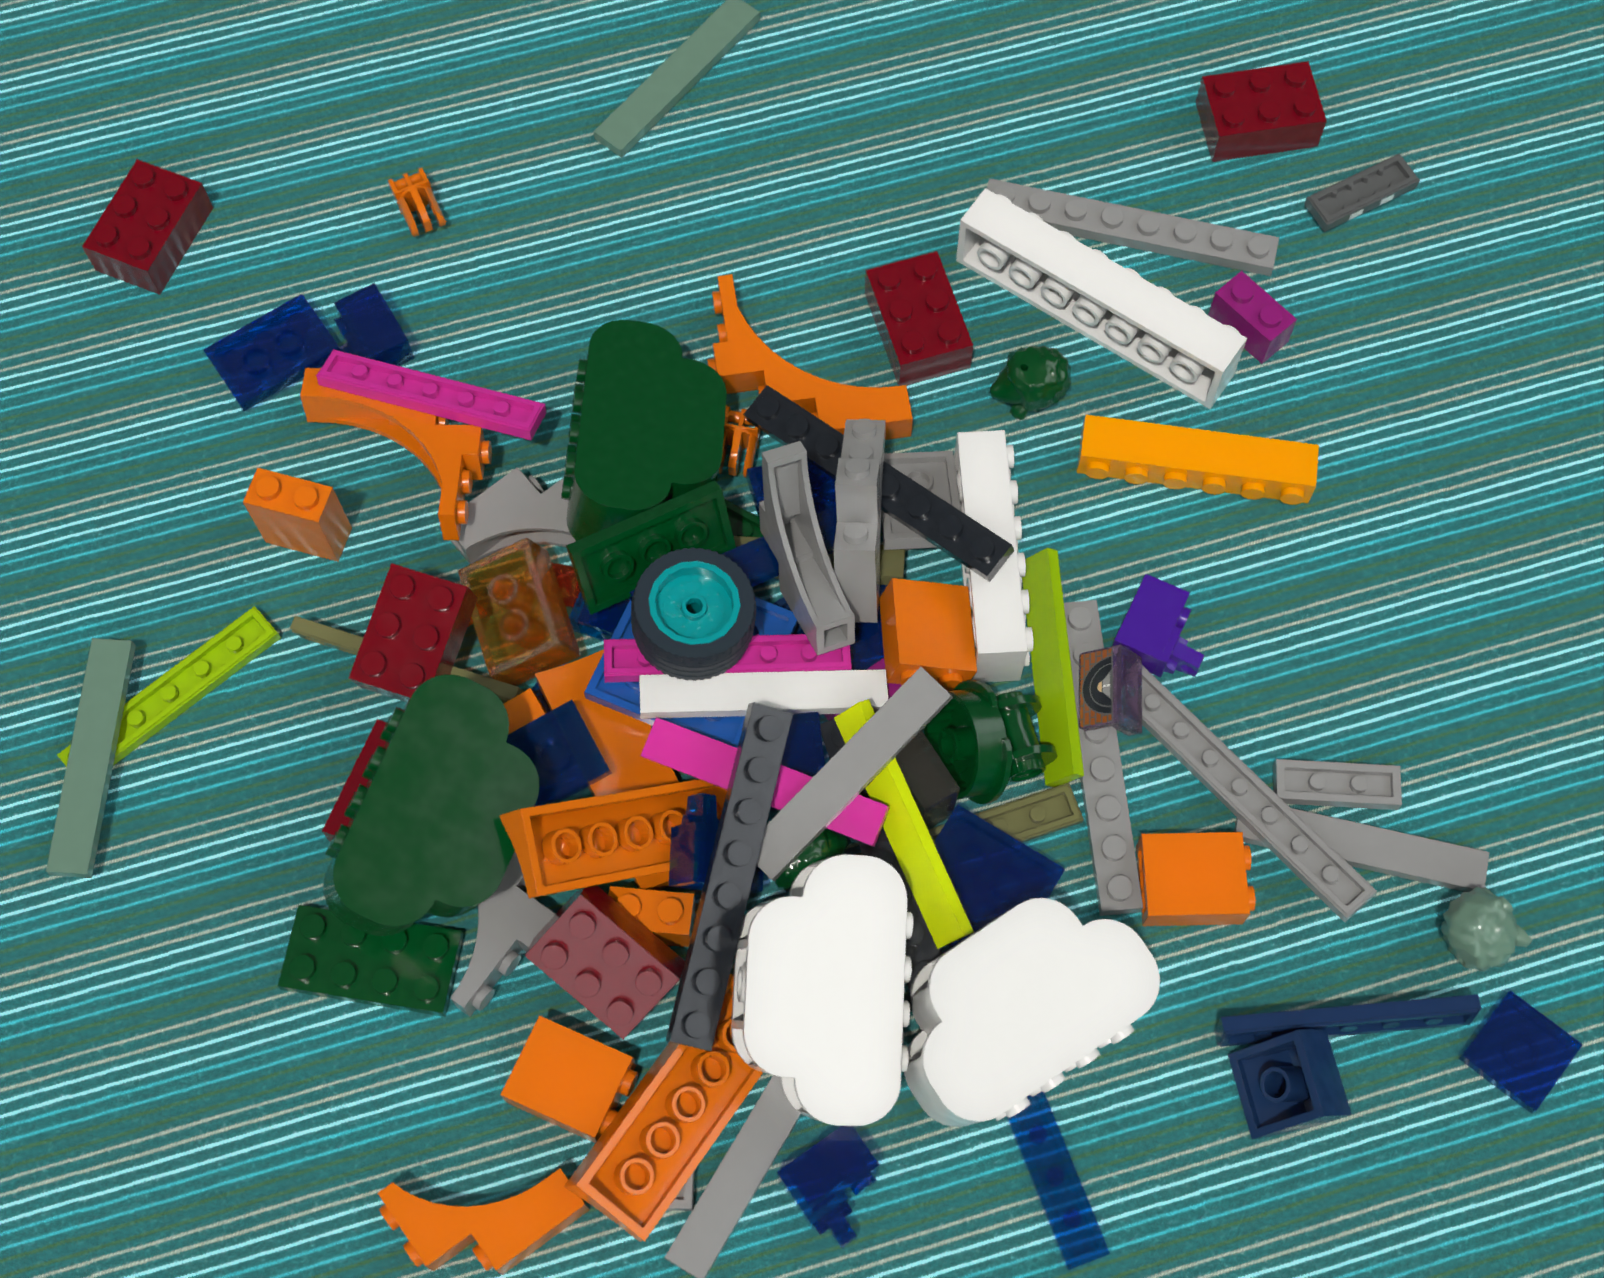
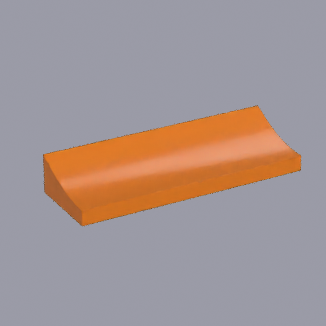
M604 649L574 662L535 673L538 686L593 797L679 783L672 768L641 756L651 731L649 724L585 698L584 692L604 653ZM709 863L633 879L638 889L661 891L707 868Z
M698 779L523 808L499 815L516 852L529 899L709 863L727 790Z
M731 973L712 1050L707 1051L669 1042L564 1186L602 1212L639 1242L645 1241L763 1074V1072L747 1065L738 1055L733 1045L731 1021L734 976Z

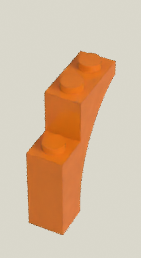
M561 1168L532 1188L516 1196L478 1206H448L433 1203L404 1191L393 1182L378 1192V1195L384 1202L379 1211L393 1231L400 1227L409 1240L403 1245V1248L417 1267L424 1263L432 1271H435L467 1246L477 1241L478 1245L472 1248V1251L485 1270L488 1271L494 1267L497 1272L503 1275L588 1212L589 1208L582 1198L564 1187L569 1179Z

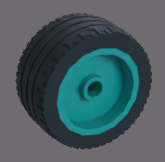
M703 548L677 549L674 552L671 551L666 555H662L661 558H657L640 576L631 603L633 636L638 649L645 659L665 675L668 674L670 677L687 681L704 680L706 678L710 679L713 676H719V674L725 673L727 669H731L742 658L753 636L756 620V601L753 588L743 570L735 562H732L730 558L725 557V555Z

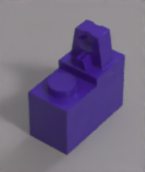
M1145 574L1112 646L1113 657L1133 666L1140 662L1151 674L1160 678L1163 672L1174 674L1175 670L1195 677L1204 659V654L1186 646L1188 641L1180 637L1192 610L1185 607L1190 592Z

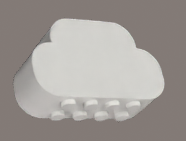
M837 855L808 865L794 879L788 897L762 902L748 911L743 918L735 951L731 1035L738 1055L753 1069L779 1076L784 1095L794 1109L806 1117L831 1125L863 1126L874 1123L884 1117L894 1106L898 1098L901 1086V1072H906L908 1067V1048L906 1045H902L903 1027H908L910 1020V1005L908 1001L904 1000V983H909L912 971L910 956H905L906 938L910 939L913 932V915L911 912H907V892L902 878L890 864L876 857Z
M1035 898L1022 902L928 963L915 977L910 992V1005L913 1016L922 1031L911 1041L908 1047V1067L904 1074L909 1089L928 1116L947 1126L962 1127L994 1118L999 1121L1006 1116L1010 1118L1031 1104L1027 1096H1034L1041 1091L1043 1093L1050 1091L1066 1079L1062 1073L1063 1071L1069 1072L1075 1067H1078V1069L1084 1067L1100 1055L1097 1047L1101 1049L1109 1043L1116 1044L1135 1031L1131 1023L1143 1016L1152 1007L1159 992L1160 975L1157 963L1139 935L1121 922L1100 919L1082 925L1068 907L1055 900Z

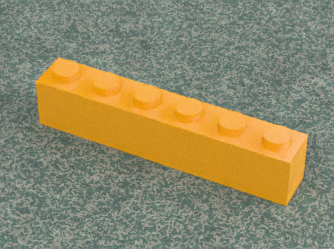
M1085 415L1081 431L1077 473L1086 474L1093 479L1110 477L1125 479V481L1131 484H1144L1148 482L1163 484L1170 489H1183L1186 487L1201 489L1205 493L1214 495L1232 493L1242 495L1244 498L1251 500L1269 498L1280 500L1289 505L1308 504L1316 488L1319 445Z

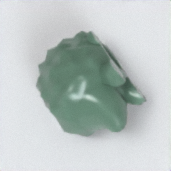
M1476 887L1471 892H1463L1460 897L1450 902L1449 909L1443 913L1445 919L1441 926L1443 940L1449 945V951L1457 957L1461 965L1469 969L1486 971L1490 967H1503L1507 964L1511 954L1515 952V946L1527 947L1532 942L1529 935L1517 924L1512 913V905L1504 897L1494 895L1486 887Z

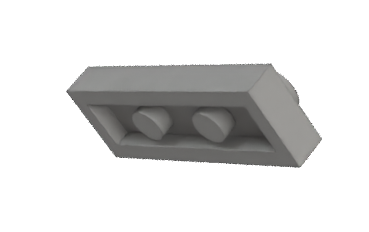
M1276 759L1273 764L1274 792L1286 804L1398 810L1402 806L1400 766Z

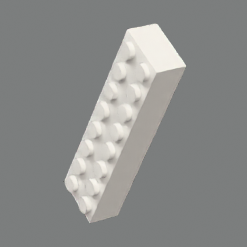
M985 188L960 220L957 262L1205 407L1212 408L1233 378L1247 340L1234 327L1223 325L1209 317L1201 308L1190 306L1174 297L1168 289L1155 286L1141 278L1133 269L1120 266L1108 259L1103 252L1091 249L1080 243L1070 233L1059 231L1045 223L1040 216L1032 212H1026L1012 204L1004 195L995 194Z

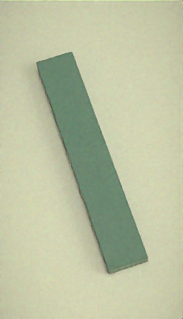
M726 0L593 131L595 140L622 158L760 21V12L743 0Z
M92 638L46 872L49 875L92 878L136 648L133 641Z

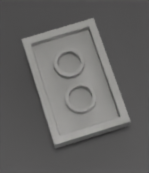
M953 451L884 454V461L961 511ZM881 510L884 550L938 548Z

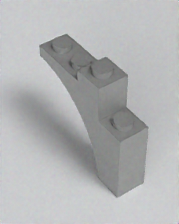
M846 419L841 458L838 459L835 481L837 526L834 542V568L843 594L855 615V622L878 623L880 603L881 498L886 420Z
M801 441L762 452L764 501L759 502L760 531L779 562L780 591L817 655L854 644L855 615L839 585L822 538L811 493L807 451Z
M518 467L468 503V524H461L460 540H450L451 543L469 564L473 565L477 561L505 549L527 545L566 547V545L575 542L576 540L570 534L566 521L568 500L561 499L563 478L544 491L532 475L526 478Z
M515 851L497 890L488 899L478 904L479 920L474 953L460 985L450 998L455 1006L469 1017H471L476 1009L481 1011L488 1005L495 993L494 985L502 975L508 976L514 971L520 962L521 955L519 953L523 949L527 952L533 938L555 915L554 912L534 898L528 899V894L525 893L527 889Z

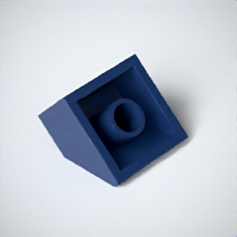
M1298 1029L1228 1054L1252 1140L1311 1128L1352 1115L1326 1029Z

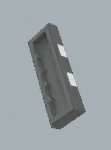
M1399 153L1308 196L1304 205L1322 230L1326 232L1417 188L1420 180Z

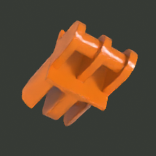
M422 167L418 168V173L408 176L405 173L402 174V179L393 181L391 178L388 180L400 212L403 214L413 237L419 235L411 213L413 211L417 212L425 232L433 230L425 208L428 204L439 227L446 225V220L433 194L430 181L427 179Z
M726 406L723 454L718 474L722 473L727 446L730 445L729 475L737 476L743 448H746L743 477H751L756 449L759 448L761 430L757 427H745V424L752 425L743 415L747 409L742 408L741 412L731 411V407ZM729 422L738 423V425H732Z

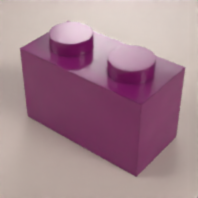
M1242 270L1215 292L1208 313L1209 317L1223 325L1234 327L1242 336L1246 337L1244 349L1261 364L1288 343L1297 321L1291 313Z

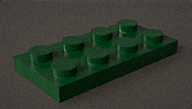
M715 480L566 545L584 604L591 615L632 597L644 570L657 558H661L662 555H666L668 552H674L677 549L682 550L683 548L690 549L692 547L695 549H709L710 551L718 552V554L726 555L737 550L722 488Z
M298 905L278 987L285 991L446 1017L464 934L459 930L413 923L409 928L398 934L375 936L343 923L329 909Z

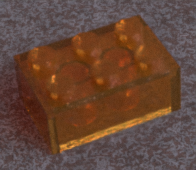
M524 538L458 570L461 584L467 586L478 598L471 617L490 678L517 686L535 678V673L556 668L581 656L547 550L529 538Z

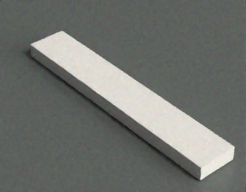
M886 669L721 673L719 676H713L710 679L706 678L696 681L677 679L676 677H670L668 674L639 675L640 719L656 717L746 716L748 704L752 702L793 713V715L841 714L856 703L869 699L876 713L888 701Z

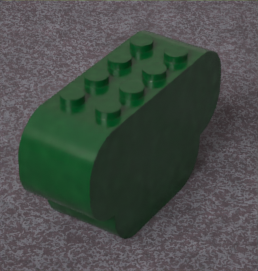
M615 320L605 323L596 329L589 342L587 360L579 359L576 382L583 384L575 383L572 413L579 414H571L568 435L569 443L565 460V476L561 499L568 500L566 521L569 532L576 541L714 480L716 481L723 454L727 390L723 379L713 368L700 361L683 358L682 349L677 339L669 331L658 325L633 320Z
M458 675L436 676L421 684L404 708L396 707L392 716L387 720L379 738L386 741L384 748L379 745L377 746L361 776L368 779L367 785L365 787L360 784L357 791L352 795L344 812V816L351 819L347 826L340 825L325 855L332 857V860L324 877V897L331 912L343 923L370 935L390 936L406 930L426 913L445 918L463 915L488 899L499 887L515 851L499 815L518 809L534 807L539 793V778L531 759L519 748L506 742L509 733V718L506 708L500 698L487 687Z

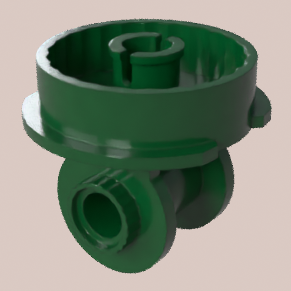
M979 680L963 681L953 691H947L953 698L925 726L924 730L925 750L931 773L939 788L953 799L968 798L977 804L994 802L1003 794L1008 781L1021 782L1035 778L1045 772V766L1057 758L1053 745L1038 744L1030 717L1037 714L1042 708L1039 697L1035 695H1022L1020 692H1008L996 696L987 684Z

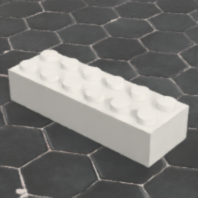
M1005 430L958 432L954 464L961 512L1012 544L1014 552L990 582L961 563L963 586H968L977 665V672L972 677V680L982 682L1019 681L1023 667L1029 666V652L1033 651L1032 627H1026L1025 614H1029L1030 608L1029 593L1027 589L1022 590V577H1025L1026 573L1024 552L1018 553V540L1022 538L1020 516H1014V504L1018 503L1017 481L1011 480L1010 468H1014L1013 445H1006Z

